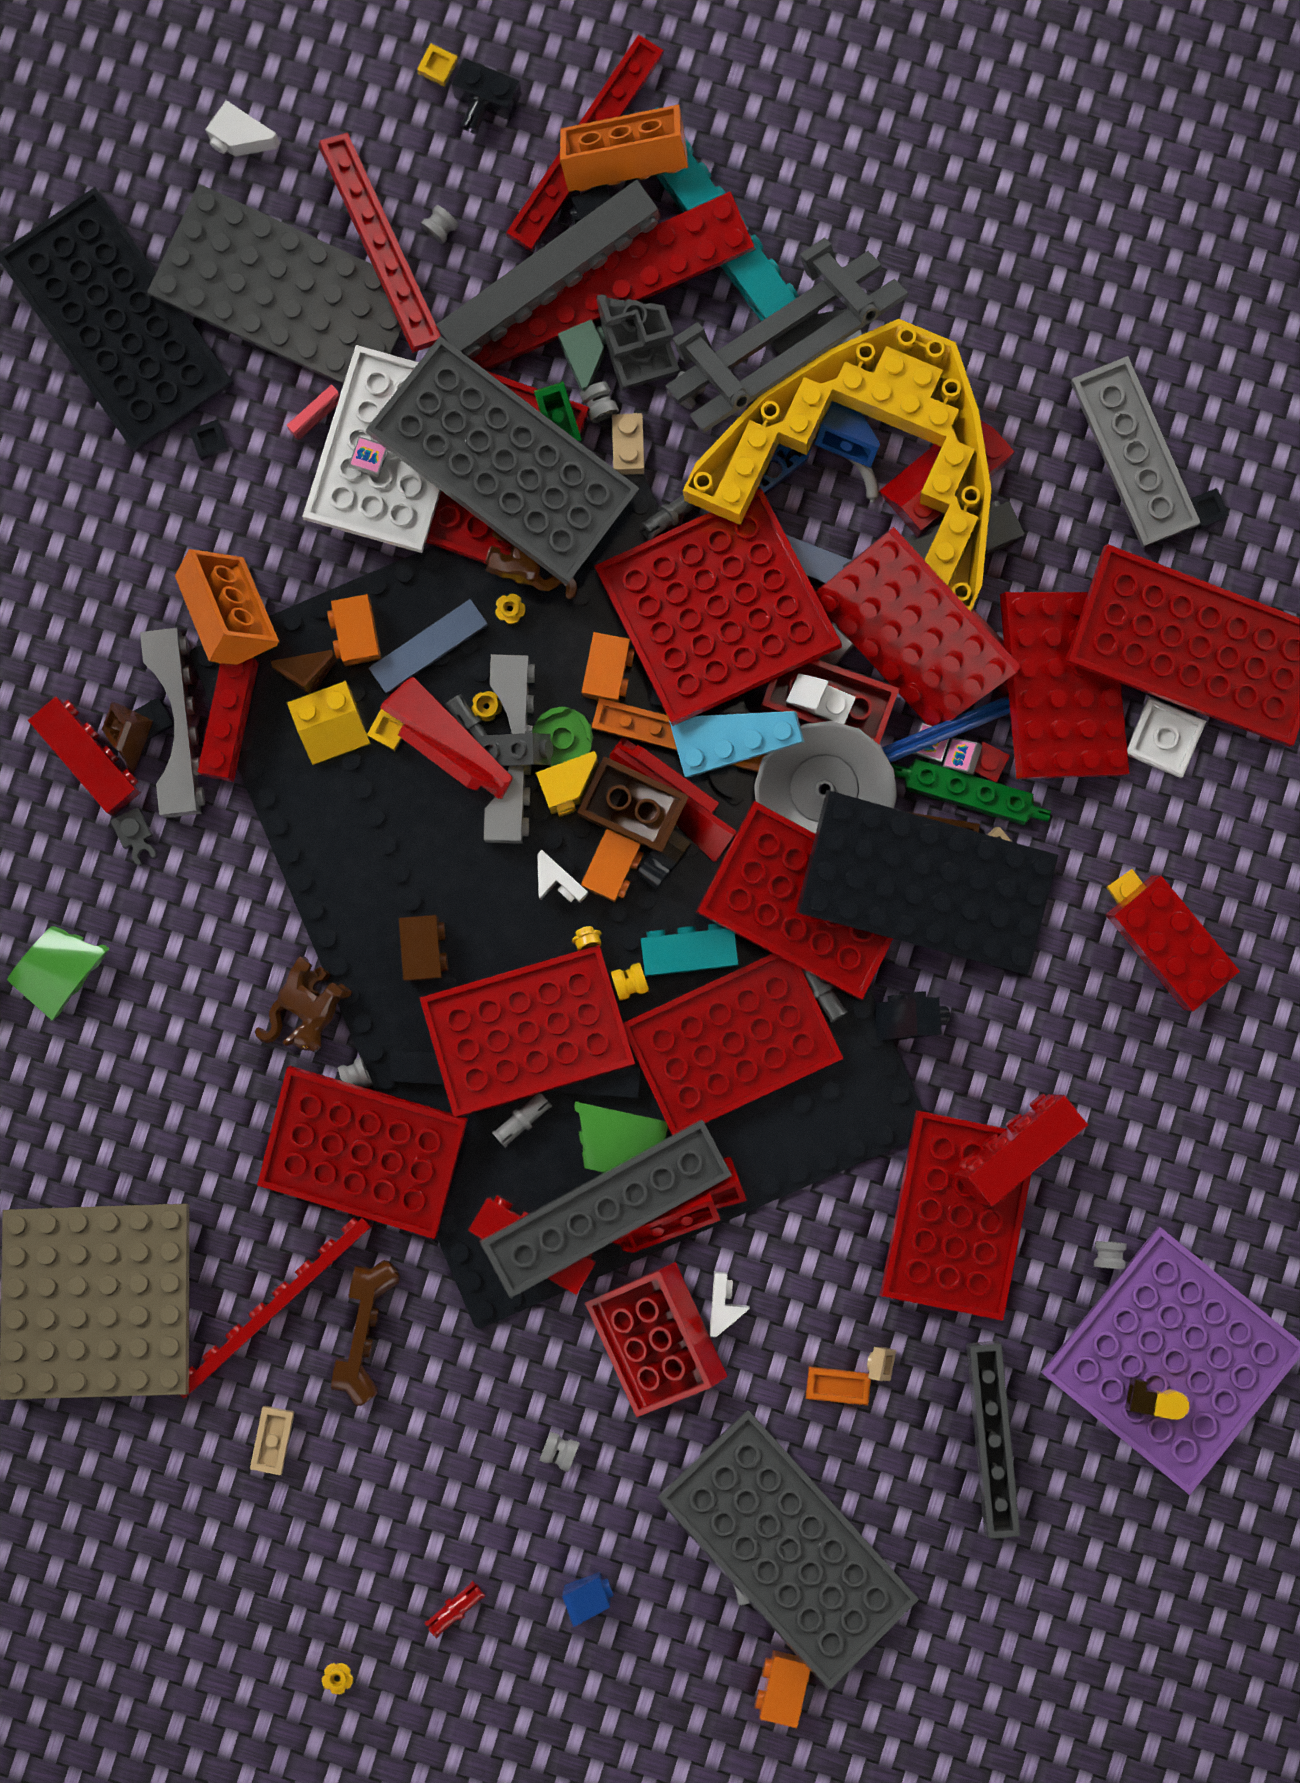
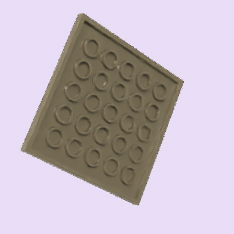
M189 1204L3 1210L0 1400L189 1394Z

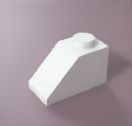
M227 100L205 129L211 140L209 143L213 148L222 154L227 151L235 157L277 149L280 145L275 132Z

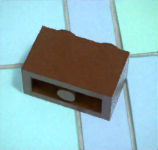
M437 915L399 918L403 980L408 982L443 979V972L448 971L447 953H441V941L446 940L445 923L439 922Z

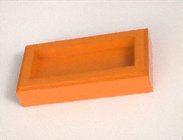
M808 1366L805 1398L868 1406L871 1379L868 1378L869 1373Z

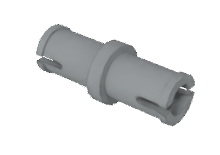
M541 1093L536 1094L521 1109L518 1110L516 1108L512 1111L513 1116L492 1133L506 1148L525 1129L529 1131L533 1127L531 1124L546 1110L551 1108L552 1105Z

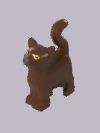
M493 530L492 536L508 543L512 547L510 555H505L501 553L499 548L491 546L485 561L487 563L485 571L502 578H511L519 584L532 585L544 591H550L559 584H564L554 575L543 579L539 575L540 565ZM573 577L565 585L566 598L572 599L577 593V583Z
M299 956L289 971L286 983L278 994V999L270 1008L269 1019L271 1029L266 1031L259 1027L256 1028V1037L265 1043L275 1041L280 1036L283 1026L280 1013L287 1009L302 1019V1024L283 1041V1044L286 1046L293 1044L302 1050L317 1052L322 1047V1032L332 1021L338 1002L341 998H348L352 991L344 984L336 985L332 982L322 994L316 991L317 985L320 981H327L331 974L323 967H318L313 971L310 970L312 964L309 963V960L306 957Z

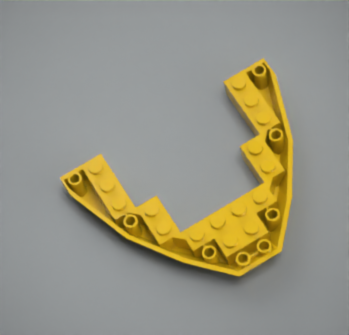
M897 319L835 346L759 396L695 463L683 489L684 501L741 525L778 444L807 455L832 401L942 447L920 496L921 504L945 514L926 555L925 562L972 612L983 581L991 483L980 414L956 342L904 320Z

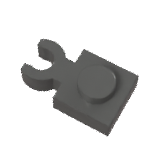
M137 807L110 820L124 849L133 847L132 859L135 864L143 865L140 854L144 850L149 851L151 858H157L156 849L146 842V839L152 837L153 834L141 808Z

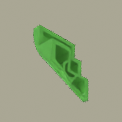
M51 926L23 956L7 978V981L48 1018L54 1020L60 1015L71 996L80 990L89 974L100 965L109 948L103 944L99 946L84 942V937L76 934L71 935L63 929Z
M575 1102V1111L580 1115L582 1131L579 1132V1137L583 1145L584 1167L587 1169L606 1172L666 1138L668 1129L666 1121Z

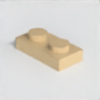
M642 413L612 414L613 468L622 475L644 474Z
M265 1405L262 1407L250 1465L251 1470L276 1475L282 1474L295 1411Z

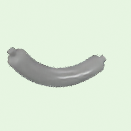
M848 459L861 473L866 487V496L870 503H875L879 493L877 480L872 468Z

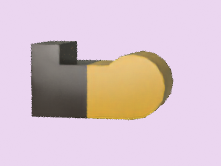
M1130 1377L1125 1404L1127 1410L1173 1420H1179L1188 1413L1189 1401L1184 1394L1174 1389H1167L1163 1392L1147 1389V1381Z

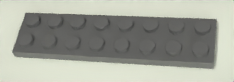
M699 1120L480 1240V1243L509 1298H512L727 1179L732 1174L703 1120Z

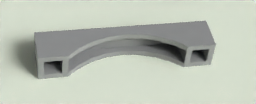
M177 628L140 632L143 663L156 675L163 685L171 703L174 717V742L171 756L165 771L156 783L159 815L164 818L201 814V806L205 805V794L203 787L198 786L197 775H201L197 772L200 757H195L194 745L199 744L197 727H192L191 715L195 714V702L193 696H189L188 684H192V673L190 666L185 664L184 654H189L187 636H182V632Z
M491 654L490 687L503 705L509 720L511 734L532 733L533 726L527 725L528 713H533L534 695H528L529 683H534L535 664H530L529 657L526 655ZM532 765L509 766L507 772L512 776V781L502 799L494 797L485 808L484 841L486 843L523 844V836H529V818H524V805L530 806V787H525V775H531Z

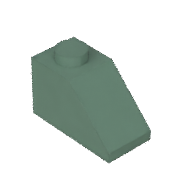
M591 319L558 333L559 343L580 391L593 385L604 357L603 345L607 344L602 328H595Z

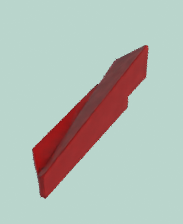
M411 677L407 679L382 703L380 707L382 710L405 724L402 725L398 733L399 737L464 786L476 791L482 786L496 798L502 799L512 781V776L416 678Z
M622 737L610 753V759L688 795L689 797L676 825L712 861H717L737 833L735 829L713 815L719 807V802L639 745L636 746L628 739Z
M724 1158L732 1176L611 1243L619 1244L623 1251L633 1253L720 1221L717 1208L747 1201L732 1158Z

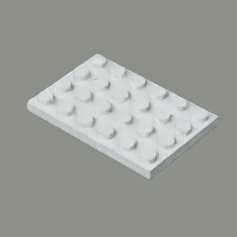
M355 346L302 516L304 520L419 553L423 552L441 490L389 450L379 477L349 467L358 437L375 441L365 433L366 428L419 362L362 346Z

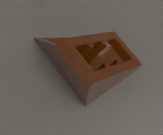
M332 650L273 660L271 665L281 676L306 693L311 694L317 690L337 660L335 653Z
M111 702L102 731L113 747L119 751L128 769L134 775L153 720L118 703Z

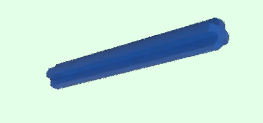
M1000 698L959 715L951 721L942 722L886 745L882 749L890 763L1010 714L1009 698Z

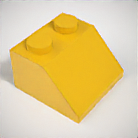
M346 681L287 702L297 732L312 765L371 744L352 691Z
M595 751L536 772L551 814L558 813L559 817L576 811L575 806L581 804L599 765Z

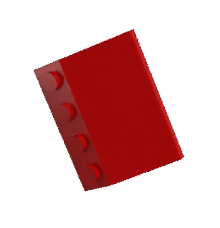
M676 1261L585 1302L636 1417L712 1388L728 1377Z

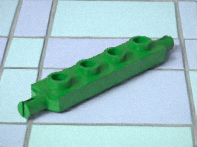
M915 759L909 768L891 763L895 777L905 780L906 791L1023 826L1030 817L1046 823L1049 821L1051 810L1034 806V794L918 759Z

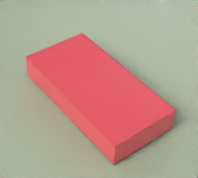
M332 384L286 425L290 433L297 440L304 437L337 407L340 393Z

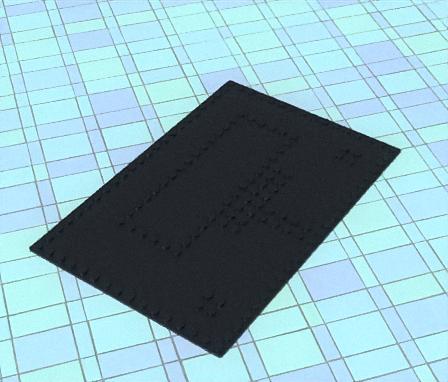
M644 474L623 475L639 487V490L573 576L577 583V593L572 599L566 598V586L564 584H559L550 591L539 590L532 585L519 584L511 578H502L485 571L487 564L433 545L424 549L422 553L412 554L269 616L279 643L276 647L254 656L259 665L237 768L320 964L331 974L328 979L329 984L332 982L336 985L344 984L352 991L348 998L340 999L338 1006L359 1056L363 1059L366 1066L365 1070L369 1073L374 1091L452 1113L445 1085L389 1081L392 1050L435 1053L420 997L576 952L578 950L576 945L572 943V939L576 936L575 932L580 928L592 926L594 930H600L602 933L600 935L602 943L600 949L623 1023L773 954L735 933L738 966L645 977L649 992L643 994L636 992L631 994L628 999L620 1001L611 971L617 969L625 971L631 965L640 962L645 976L641 938H647L646 932L665 930V935L678 934L677 928L696 926V932L707 931L709 930L708 925L716 924L696 913V910L731 843L717 861H712L675 825L674 830L689 840L691 846L657 889L636 875L643 862L653 850L641 844L639 851L644 853L637 870L631 868L626 878L631 883L624 898L618 896L616 902H613L586 890L588 895L581 903L576 899L570 902L558 891L561 885L557 882L545 897L540 900L538 890V853L543 850L581 885L606 829L577 815L581 804L576 805V811L560 817L558 813L551 814L536 772L550 768L549 765H532L531 775H525V787H530V806L524 805V818H529V836H523V844L486 843L484 841L485 808L495 796L482 786L477 791L464 786L403 739H401L394 751L368 737L371 744L312 765L287 702L309 694L277 673L271 665L273 660L327 650L334 652L333 641L338 640L336 628H330L327 611L332 610L331 601L368 594L371 599L381 658H384L471 599L488 626L416 674L414 678L449 713L450 711L445 704L460 694L471 709L473 706L472 701L476 694L492 691L490 687L491 654L526 655L529 657L530 664H535L534 683H529L528 695H534L533 713H528L527 725H531L534 728L540 715L551 708L563 706L583 714L592 727L599 700L582 697L581 692L593 632L629 639L595 570V565L649 541L642 534L647 529L640 530L639 525L659 512V508ZM668 528L662 531L657 536L668 532ZM540 566L539 575L543 579L552 575ZM516 594L521 598V602L525 604L524 616L514 624H508L504 620L501 621L496 616V602L503 595ZM508 606L507 610L512 611L513 607ZM200 645L190 651V657L212 705L220 663L210 662L203 645ZM635 651L632 667L626 666L624 678L629 679L626 697L620 696L619 703L667 715L663 707L651 705L653 686ZM341 658L336 659L337 661L315 692L346 681L350 686L364 727L368 733L381 710L382 703L399 687L389 694L385 693L369 669L379 660L345 666ZM488 703L484 704V708L488 709L490 705ZM744 703L743 714H748L749 712ZM503 705L500 714L496 715L494 720H482L480 722L487 735L511 734L509 720ZM703 712V713H700V714H698V715H696V716L723 715V714H715V713ZM592 729L593 742L590 752H596L599 763L595 774L603 757L605 756L610 759V753L622 737ZM628 739L636 746L639 745L684 777L678 751ZM502 766L506 771H508L509 766ZM743 768L738 769L732 799L722 795L713 786L708 772L686 778L719 802V807L713 815L738 832L750 806L756 801L754 784L758 772ZM437 915L439 922L445 923L446 940L441 941V953H447L448 971L443 972V979L406 982L403 980L399 918ZM835 987L833 991L848 1013L832 1023L818 1000H816L844 1059L704 1123L723 1159L726 1157L732 1158L747 1201L717 1208L720 1221L633 1253L623 1251L619 1244H607L595 1251L591 1257L596 1260V1263L584 1283L910 1142L916 1110L923 1112L924 1110L893 1040H877L876 1001L870 987L863 1000H859ZM630 1045L631 1052L635 1062V1065L633 1066L640 1067V1064ZM641 1067L638 1098L542 1092L541 1094L552 1107L531 1124L533 1127L529 1131L525 1129L506 1148L492 1132L496 1131L513 1116L512 1111L516 1108L518 1110L521 1109L535 1095L462 1116L468 1118L437 1234V1240L476 1328L480 1329L568 1291L546 1278L509 1298L480 1243L482 1239L468 1231L488 1197L495 1199L498 1195L512 1203L511 1210L519 1215H522L524 1211L530 1214L604 1173L584 1167L583 1145L579 1137L582 1127L580 1115L575 1111V1102L665 1121ZM669 1127L667 1129L666 1138L672 1136Z

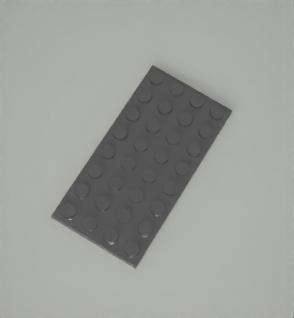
M198 184L147 291L149 296L341 385H344L356 345L391 355L402 333L401 326L371 263L201 184Z
M441 336L365 431L375 441L565 585L569 583L639 490V487Z
M746 1410L656 1497L829 1690L919 1600L749 1410Z

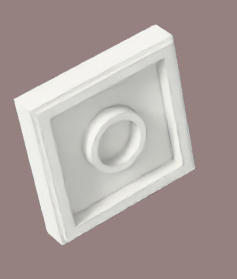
M1149 697L1127 746L1128 756L1182 778L1206 721Z

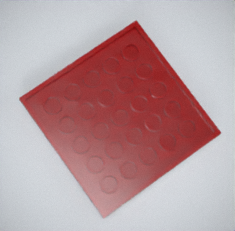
M762 488L756 491L741 525L709 512L595 565V570L672 726L842 647V643Z

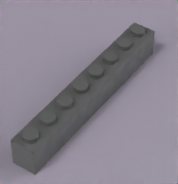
M635 180L445 317L436 326L451 345L470 359L476 357L483 350L482 346L491 340L497 341L508 332L507 328L516 322L519 324L526 321L532 315V310L541 304L544 306L551 303L558 296L557 292L566 286L572 287L583 278L582 274L591 268L597 269L608 260L607 256L616 250L622 251L633 242L632 238L639 233H647L655 228L658 224L657 220L661 218L658 208L639 181Z

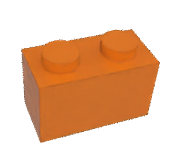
M368 594L331 601L332 610L327 611L330 628H336L338 640L333 641L336 659L341 658L345 666L381 660L373 609Z
M593 632L581 692L582 697L596 700L603 698L618 703L620 696L626 697L629 679L624 678L626 666L632 667L635 649L630 648V639Z
M606 829L581 886L613 902H616L618 896L624 898L631 883L626 878L631 868L637 870L644 853L639 851L641 844Z
M773 1650L771 1659L765 1658L762 1677L767 1679L764 1690L758 1689L754 1707L759 1709L760 1720L797 1728L810 1674V1669L798 1656Z

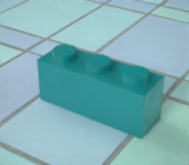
M717 923L708 925L709 930L696 932V926L677 928L678 934L665 935V930L646 932L647 938H641L645 977L738 966L735 933Z

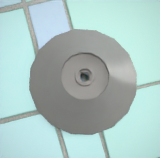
M834 721L809 723L800 726L805 742L767 753L761 761L754 784L756 802L815 834L826 793H820L818 790L819 786L823 783L830 786L829 791L894 808L897 799L894 769L882 747L859 728Z

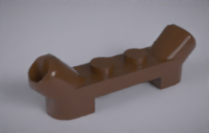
M387 1260L381 1261L371 1269L355 1266L348 1298L359 1299L360 1304L349 1359L342 1357L336 1359L331 1390L347 1392L356 1406H362L378 1394V1388L363 1367L364 1358H370L373 1339L368 1338L371 1326L376 1327L380 1309L375 1308L376 1299L400 1282L398 1271Z

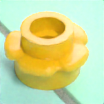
M509 594V596L503 595L498 598L495 613L499 620H504L508 624H514L524 616L525 604L521 602V598L518 595ZM512 606L513 610L508 611L507 607Z
M480 692L473 698L472 712L475 716L482 718L483 721H492L496 715L500 714L502 703L498 701V696L494 692ZM488 703L490 705L489 708L485 709L484 704Z
M586 926L578 929L575 932L576 936L572 939V943L580 951L597 945L601 946L600 935L602 933L600 930H594L592 926Z
M344 1663L329 1664L324 1670L325 1675L322 1677L324 1688L331 1690L332 1694L339 1695L344 1693L345 1689H349L353 1683L350 1668ZM339 1676L340 1681H335L334 1677Z

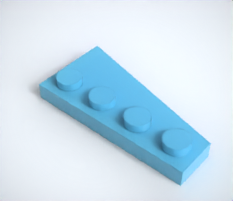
M795 711L694 716L675 726H672L670 722L684 777L686 778L805 742L797 712Z

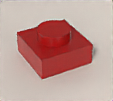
M982 742V749L974 774L996 783L1010 755Z

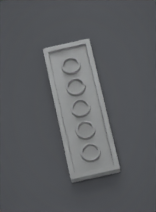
M1129 356L1073 378L1070 383L1141 547H1147L1198 526L1201 523Z

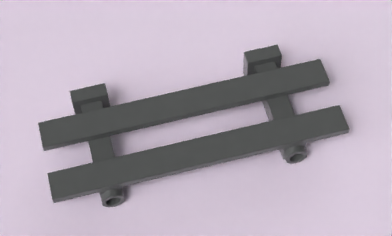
M824 237L800 253L808 277L812 281L820 277L823 280L822 282L715 353L711 349L704 328L696 322L672 338L682 361L686 365L693 361L695 366L665 386L678 403H681L710 383L718 390L719 396L690 414L691 419L705 433L908 298V292L894 278L868 296L858 284L881 270V263L867 251L842 268L836 260L831 243ZM837 298L848 308V310L740 382L730 371Z

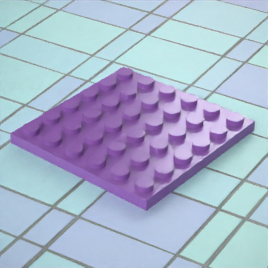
M1157 1227L1041 1373L1186 1493L1191 1495L1300 1358V1341L1165 1230ZM1130 1377L1147 1381V1389L1163 1392L1167 1389H1174L1184 1394L1189 1401L1188 1413L1179 1420H1173L1127 1410L1125 1404Z

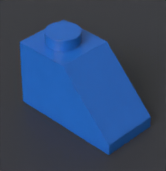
M832 401L814 445L871 468L880 443L862 413Z
M600 1572L564 1585L562 1597L573 1627L610 1608V1598L614 1597V1593L609 1579L603 1580Z

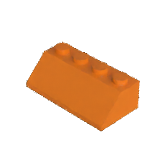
M680 105L561 128L560 162L568 192L575 190L587 191L595 186L605 184L616 185L625 180L635 178L646 179L655 174L665 172L676 173L684 168H688V153Z
M189 549L175 574V578L208 660L210 662L237 665L276 647L279 643L278 637L244 557Z

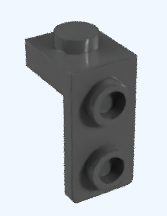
M522 733L479 736L478 742L501 766L551 765L553 744L550 734Z

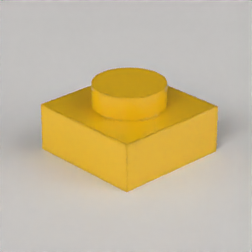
M430 43L417 68V72L419 75L445 87L458 62V56Z
M381 709L367 736L395 751L402 739L398 736L402 725L405 724Z
M1131 869L1106 888L1117 904H1119L1142 884V881L1134 870Z

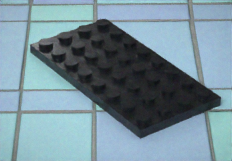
M96 187L0 251V263L134 453L234 384L186 314L148 295L147 291L156 272Z
M826 791L795 913L1028 975L1058 855L845 794Z

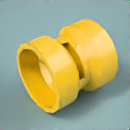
M640 962L631 965L625 971L620 969L611 971L620 1001L628 999L631 994L636 992L639 994L649 992Z

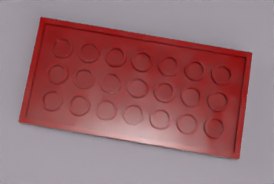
M1104 545L1065 662L1283 745L1294 746L1300 728V618L1112 545Z

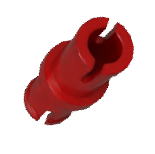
M470 1582L471 1584L453 1599L449 1597L445 1601L446 1605L424 1622L434 1637L438 1638L440 1634L457 1620L462 1621L465 1618L464 1614L482 1598L486 1597L476 1582Z

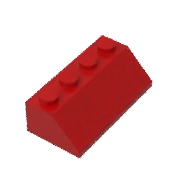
M980 419L989 477H991L1011 460L1015 451L993 427ZM936 444L878 492L917 538L945 516L944 513L920 503L921 491L942 448Z

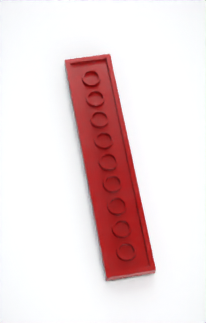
M731 191L661 222L647 233H639L632 238L633 242L622 251L616 250L607 256L608 260L597 269L591 268L582 274L583 278L576 285L564 287L557 292L558 296L551 303L544 306L542 304L532 310V315L526 321L519 324L517 322L507 328L508 332L501 339L489 341L482 346L483 350L471 360L488 371L559 339L558 333L591 319L593 323L601 320L596 300L598 295L603 294L607 298L623 301L631 299L641 302L755 250V246Z

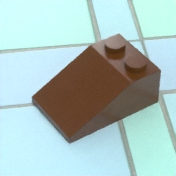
M604 756L577 815L604 829L612 830L662 853L689 796Z

